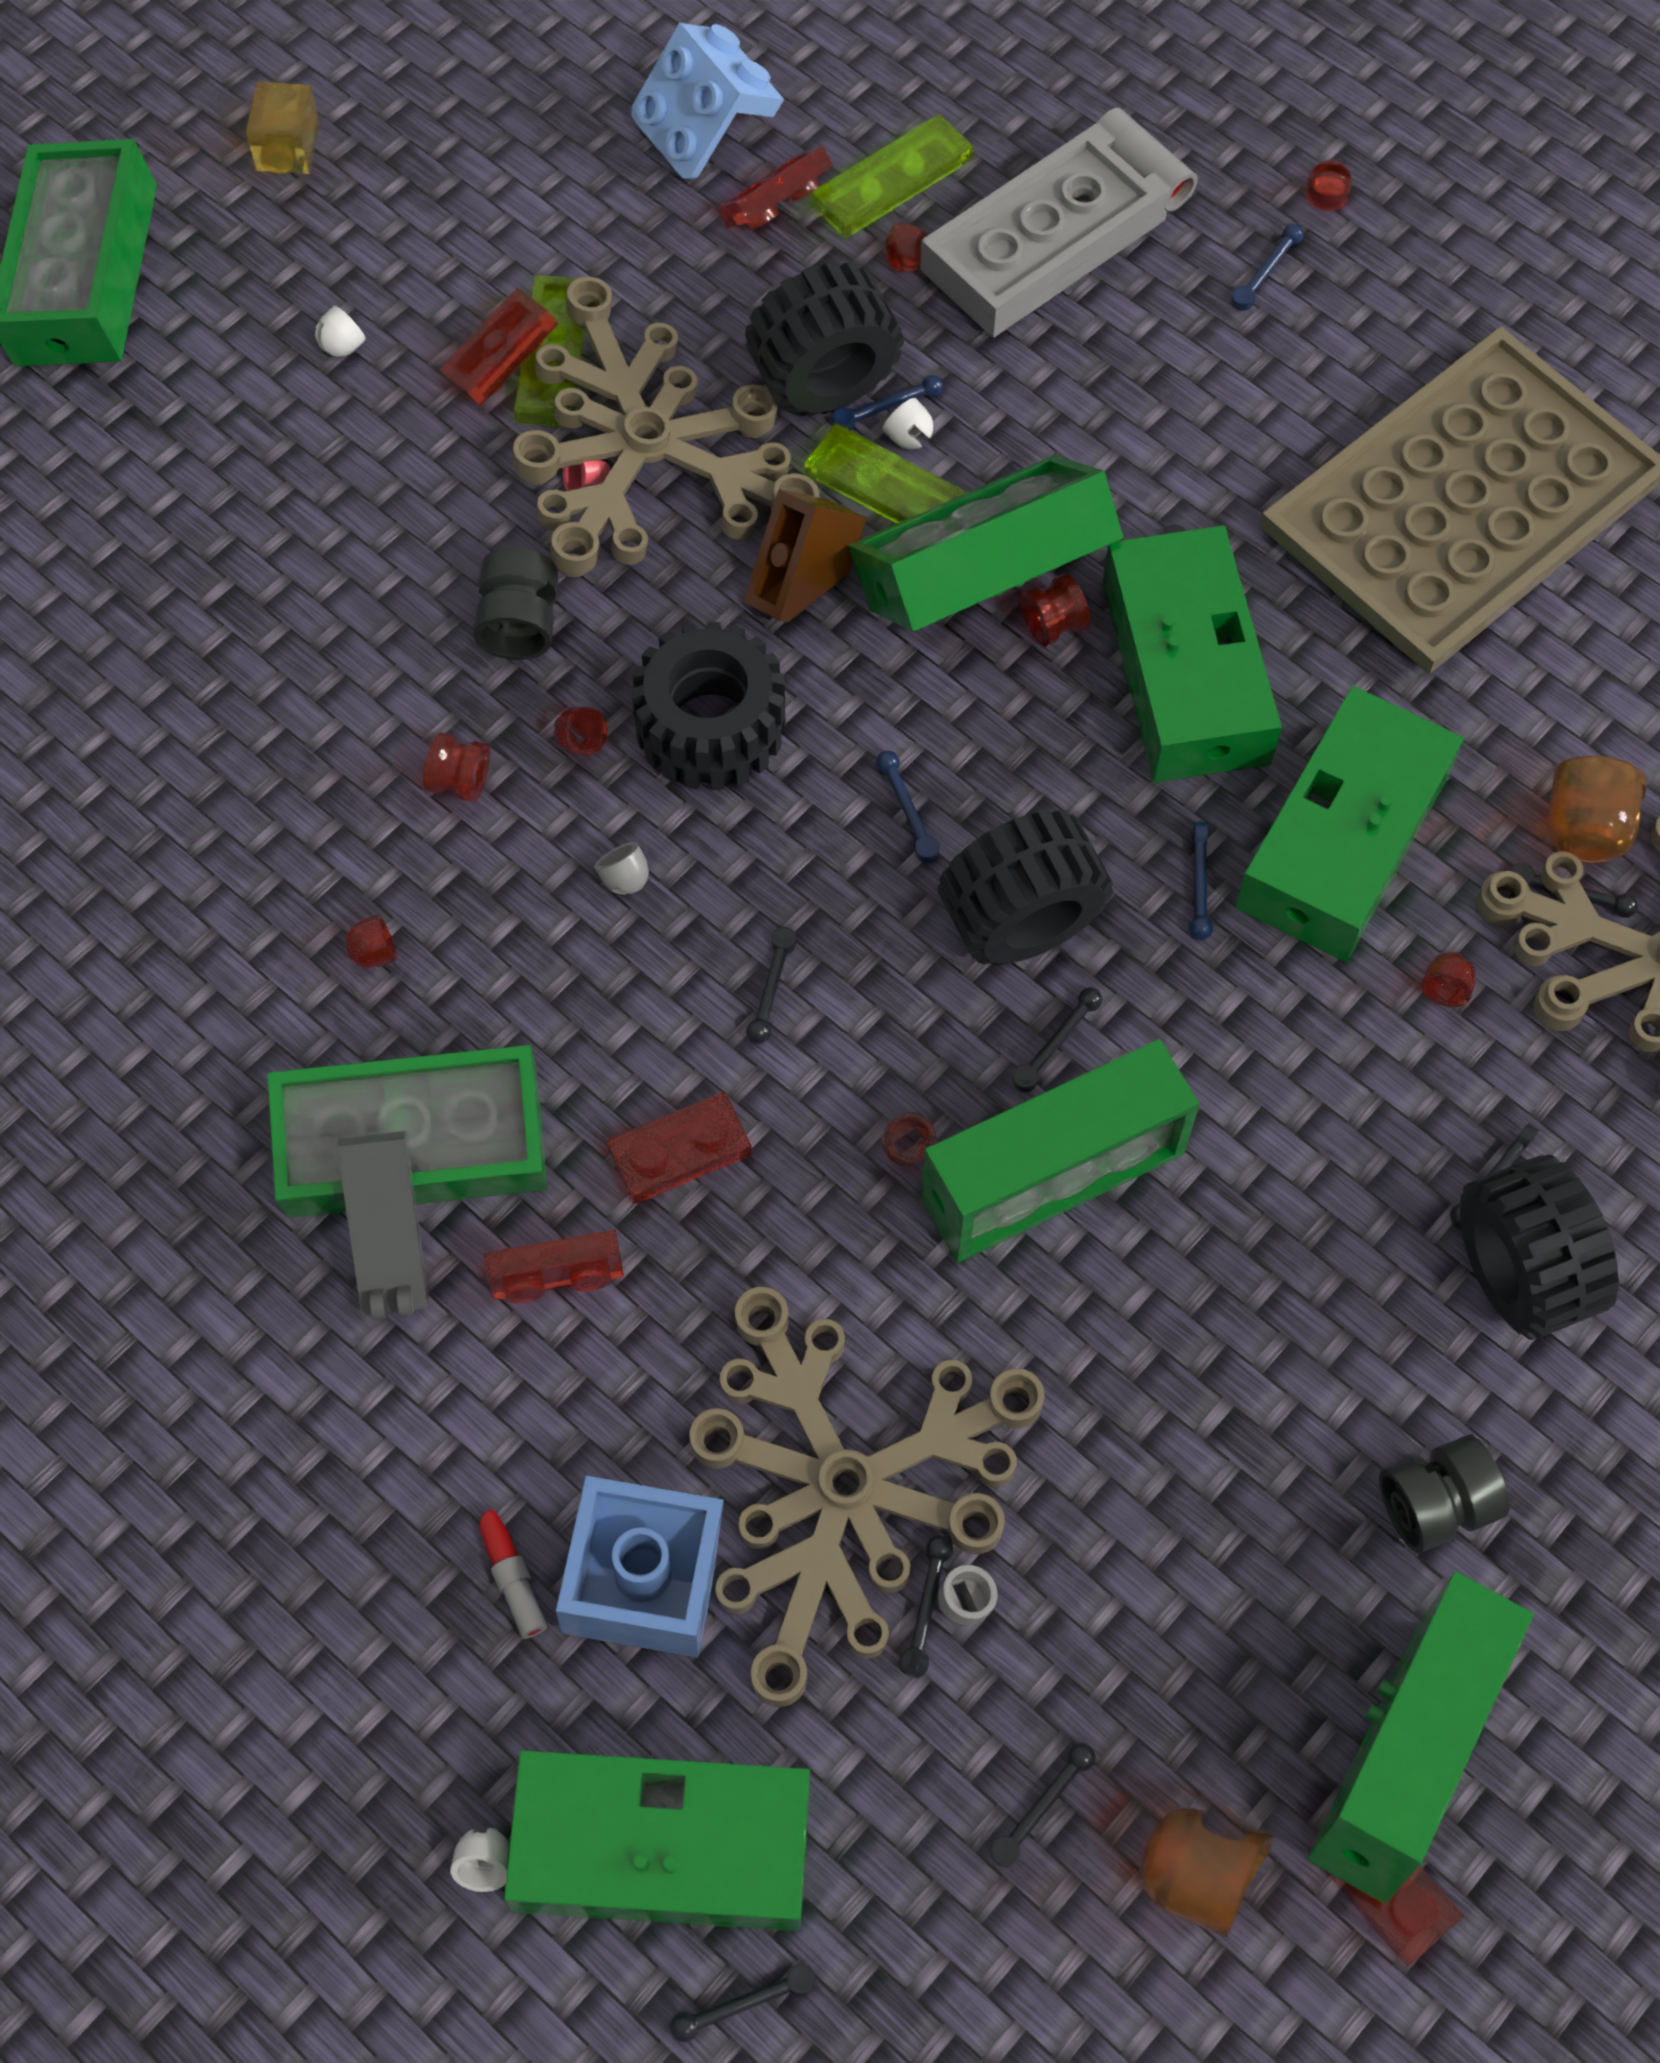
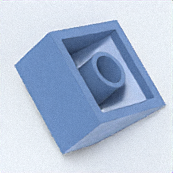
M586 1476L556 1607L561 1634L698 1658L712 1591L724 1504L723 1499Z

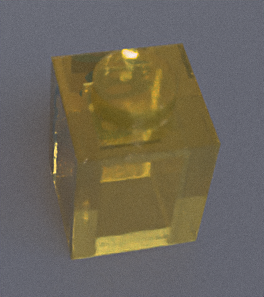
M271 82L256 83L246 130L256 171L310 174L320 125L311 85Z

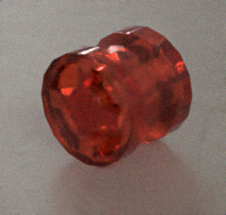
M1064 573L1051 580L1050 587L1043 590L1033 587L1020 594V606L1026 625L1034 639L1041 646L1047 647L1057 642L1061 633L1070 630L1078 633L1090 626V610L1080 586L1069 574Z
M442 732L436 734L425 761L423 773L424 789L435 794H441L445 790L456 792L459 799L475 803L482 793L489 770V745L478 741L465 745L458 743L455 737Z

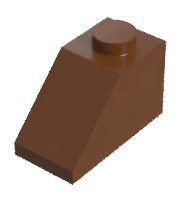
M779 489L743 602L778 621L788 623L849 574L853 559L848 545L860 540L867 517L828 499Z

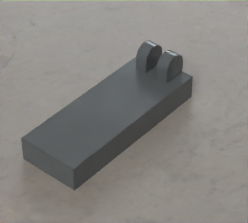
M406 1131L339 1138L337 1152L361 1316L371 1315L373 1320L387 1319L388 1313L398 1312L399 1317L414 1316V1310L428 1309L429 1293Z

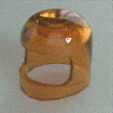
M1581 756L1560 763L1554 770L1548 815V835L1558 851H1566L1576 855L1584 863H1605L1616 860L1628 852L1634 845L1638 833L1641 800L1645 797L1648 777L1646 774L1630 763L1612 757Z
M1188 1807L1170 1811L1156 1825L1146 1845L1141 1866L1143 1889L1147 1897L1160 1909L1228 1937L1247 1887L1266 1859L1272 1847L1274 1837L1250 1826L1243 1840L1232 1841L1217 1836L1202 1826L1205 1812L1203 1810Z

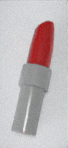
M487 1510L481 1518L479 1529L493 1566L491 1573L499 1593L504 1594L521 1638L528 1639L544 1632L547 1629V1625L529 1583L532 1578L523 1557L518 1556L512 1538L495 1510Z

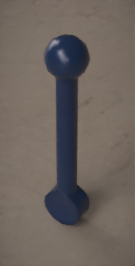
M1288 224L1282 232L1283 239L1248 284L1237 287L1233 291L1232 305L1235 309L1246 311L1253 306L1255 292L1291 245H1298L1302 241L1304 231L1299 224Z
M928 375L923 379L921 385L852 411L845 407L835 410L832 416L833 427L841 433L850 432L855 427L856 421L903 404L911 398H918L924 395L937 397L943 390V382L936 375Z
M883 751L876 758V766L881 773L887 774L917 840L915 855L922 862H932L939 855V842L933 836L927 835L899 774V757L893 751Z
M1194 822L1195 918L1189 923L1188 928L1190 935L1200 941L1206 940L1213 933L1212 922L1207 918V822Z

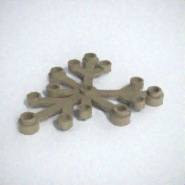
M580 277L571 282L567 289L566 313L575 326L586 330L602 369L571 356L560 345L548 344L541 347L537 352L535 373L545 383L560 384L567 379L617 402L621 413L590 400L579 389L566 388L558 392L555 397V420L566 428H578L586 423L606 432V434L558 443L556 438L547 432L530 430L520 434L514 441L513 469L524 482L531 485L546 483L556 475L559 468L619 456L602 484L566 492L548 490L539 496L536 519L543 528L554 531L551 539L550 558L559 572L568 577H580L594 568L598 558L599 536L608 522L613 531L611 553L617 561L633 565L645 558L648 535L642 527L637 525L624 496L644 463H655L666 459L710 479L723 507L721 529L725 535L736 540H744L753 535L758 517L756 507L747 501L744 495L770 506L771 511L779 489L819 497L818 486L812 479L802 474H788L791 454L785 446L779 443L769 442L763 444L755 451L719 458L685 442L736 430L747 438L763 436L773 428L778 404L768 388L755 384L745 385L734 393L732 405L729 408L672 419L679 406L687 405L694 400L697 388V376L691 369L684 366H673L664 373L662 389L650 407H646L640 394L659 363L667 362L675 356L678 341L676 330L665 323L649 325L644 332L643 345L628 367L608 322L613 297L609 285L595 277ZM660 340L666 342L667 344L660 345L654 343L653 341ZM555 362L560 364V366L553 367L545 363ZM680 383L685 385L686 388H677L672 384ZM575 406L579 408V410L570 411L565 409L564 407ZM765 460H775L780 465H770ZM549 507H557L561 509L563 512L551 513L546 509ZM584 513L579 522H571L572 515ZM731 517H743L747 522L739 523ZM632 541L638 546L626 547L621 542ZM569 553H575L580 556L569 555Z
M1660 817L1650 833L1651 843L1658 851H1660ZM1559 851L1550 855L1541 872L1543 885L1549 891L1555 893L1559 901L1530 891L1523 877L1515 872L1502 871L1488 876L1483 882L1476 898L1477 910L1485 921L1499 927L1514 925L1523 916L1540 922L1524 926L1515 941L1514 952L1517 958L1524 964L1529 966L1543 965L1550 959L1551 955L1589 941L1636 958L1579 980L1568 975H1557L1547 979L1541 985L1533 1002V1011L1537 1020L1550 1030L1568 1031L1580 1023L1590 1004L1652 982L1643 1010L1637 1014L1629 1027V1038L1640 1050L1647 1052L1659 1050L1660 1036L1653 1037L1647 1035L1642 1030L1641 1024H1653L1660 1031V931L1650 936L1599 917L1579 882L1583 874L1582 862L1576 855L1570 852ZM1552 868H1565L1571 874V878L1564 879L1558 877ZM1497 889L1508 890L1516 898H1505L1498 893ZM1529 938L1537 939L1543 943L1545 950H1533L1526 944L1525 940ZM1554 992L1567 994L1574 1000V1003L1565 1004L1560 1002Z
M755 1287L742 1294L736 1303V1328L745 1341L761 1347L775 1376L759 1371L752 1362L746 1359H734L728 1362L721 1370V1392L728 1401L734 1404H746L755 1399L794 1412L817 1458L744 1435V1429L738 1417L732 1412L720 1408L709 1409L698 1415L691 1425L689 1437L694 1457L706 1467L721 1469L736 1462L806 1485V1487L771 1504H754L747 1507L741 1513L738 1522L739 1535L747 1547L754 1550L770 1548L777 1541L780 1531L821 1512L812 1537L746 1569L731 1568L724 1571L719 1576L715 1586L719 1606L727 1613L739 1615L746 1613L754 1606L758 1595L799 1576L776 1644L760 1651L751 1666V1682L757 1697L770 1706L784 1707L796 1702L805 1691L807 1667L802 1654L826 1583L848 1625L847 1643L850 1650L860 1658L871 1659L879 1656L887 1647L889 1637L888 1625L880 1615L873 1613L839 1546L848 1519L870 1561L868 1572L870 1582L878 1591L883 1593H896L906 1586L910 1575V1562L903 1551L894 1547L875 1508L948 1532L953 1543L966 1553L983 1554L992 1550L1002 1537L1005 1518L1000 1505L990 1496L973 1493L963 1496L956 1503H952L885 1480L933 1457L975 1471L978 1479L988 1487L1000 1488L1007 1485L1013 1479L1017 1466V1458L1012 1448L1002 1442L984 1444L971 1440V1438L1000 1424L1009 1428H1024L1031 1425L1037 1420L1042 1411L1045 1394L1041 1381L1033 1373L1019 1368L1009 1369L996 1377L991 1386L988 1399L955 1414L958 1404L965 1401L970 1394L972 1374L963 1362L946 1360L938 1364L933 1371L931 1382L933 1395L920 1432L870 1456H866L857 1450L844 1449L819 1401V1396L831 1363L837 1361L844 1352L845 1334L842 1327L830 1319H820L813 1322L805 1333L806 1353L802 1364H800L785 1335L789 1319L788 1306L784 1297L774 1289ZM757 1313H767L775 1321L770 1328L757 1330L751 1326L750 1320ZM820 1333H830L837 1339V1344L834 1348L824 1351L816 1348L812 1341ZM739 1372L748 1374L753 1380L751 1386L743 1391L732 1389L727 1382L733 1374ZM954 1373L962 1378L964 1386L958 1391L950 1392L942 1388L939 1383L940 1378L945 1374ZM1010 1394H1019L1027 1400L1028 1407L1022 1412H1012L1005 1407L1003 1400ZM717 1433L726 1435L731 1441L729 1447L719 1453L711 1452L705 1446L707 1438ZM991 1455H998L1007 1461L1009 1468L1002 1474L994 1475L985 1469L983 1461ZM848 1475L856 1479L859 1487L853 1494L842 1495L834 1489V1481L840 1476ZM755 1517H764L771 1522L772 1529L764 1537H754L746 1530L748 1522ZM970 1518H980L987 1524L989 1531L981 1538H972L963 1530V1524ZM884 1560H894L901 1566L903 1572L896 1580L887 1581L877 1574L876 1568L878 1564ZM732 1581H742L748 1585L750 1592L744 1600L732 1602L723 1594L725 1586ZM865 1624L873 1625L880 1631L881 1639L873 1646H863L855 1639L854 1633L857 1628ZM775 1668H784L791 1673L793 1681L784 1690H774L766 1683L768 1673Z

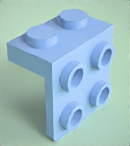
M679 23L631 108L633 120L684 179L694 180L699 177L736 113L774 117L784 101V98L769 82L771 79L769 73L762 66L751 61L739 48L740 40L729 29L717 24L711 27Z

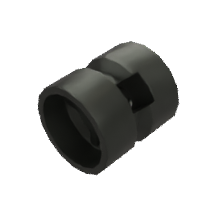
M505 547L493 550L484 557L481 565L478 591L483 597L479 600L476 608L473 634L476 644L484 651L500 658L528 660L539 657L549 650L552 643L554 623L552 608L556 601L559 573L548 556L536 550L523 547Z
M1472 1434L1465 1435L1432 1449L1430 1462H1427L1421 1456H1415L1380 1471L1379 1485L1386 1510L1399 1536L1408 1548L1415 1553L1425 1552L1455 1539L1459 1525L1467 1531H1474L1507 1517L1510 1510L1507 1489L1499 1468L1488 1449Z

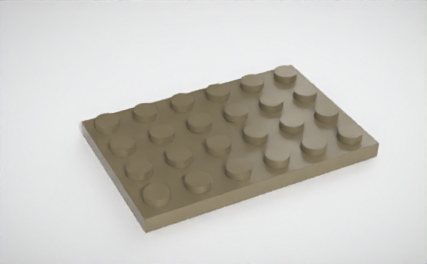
M1500 326L1264 511L1259 527L1430 675L1659 486L1660 455Z

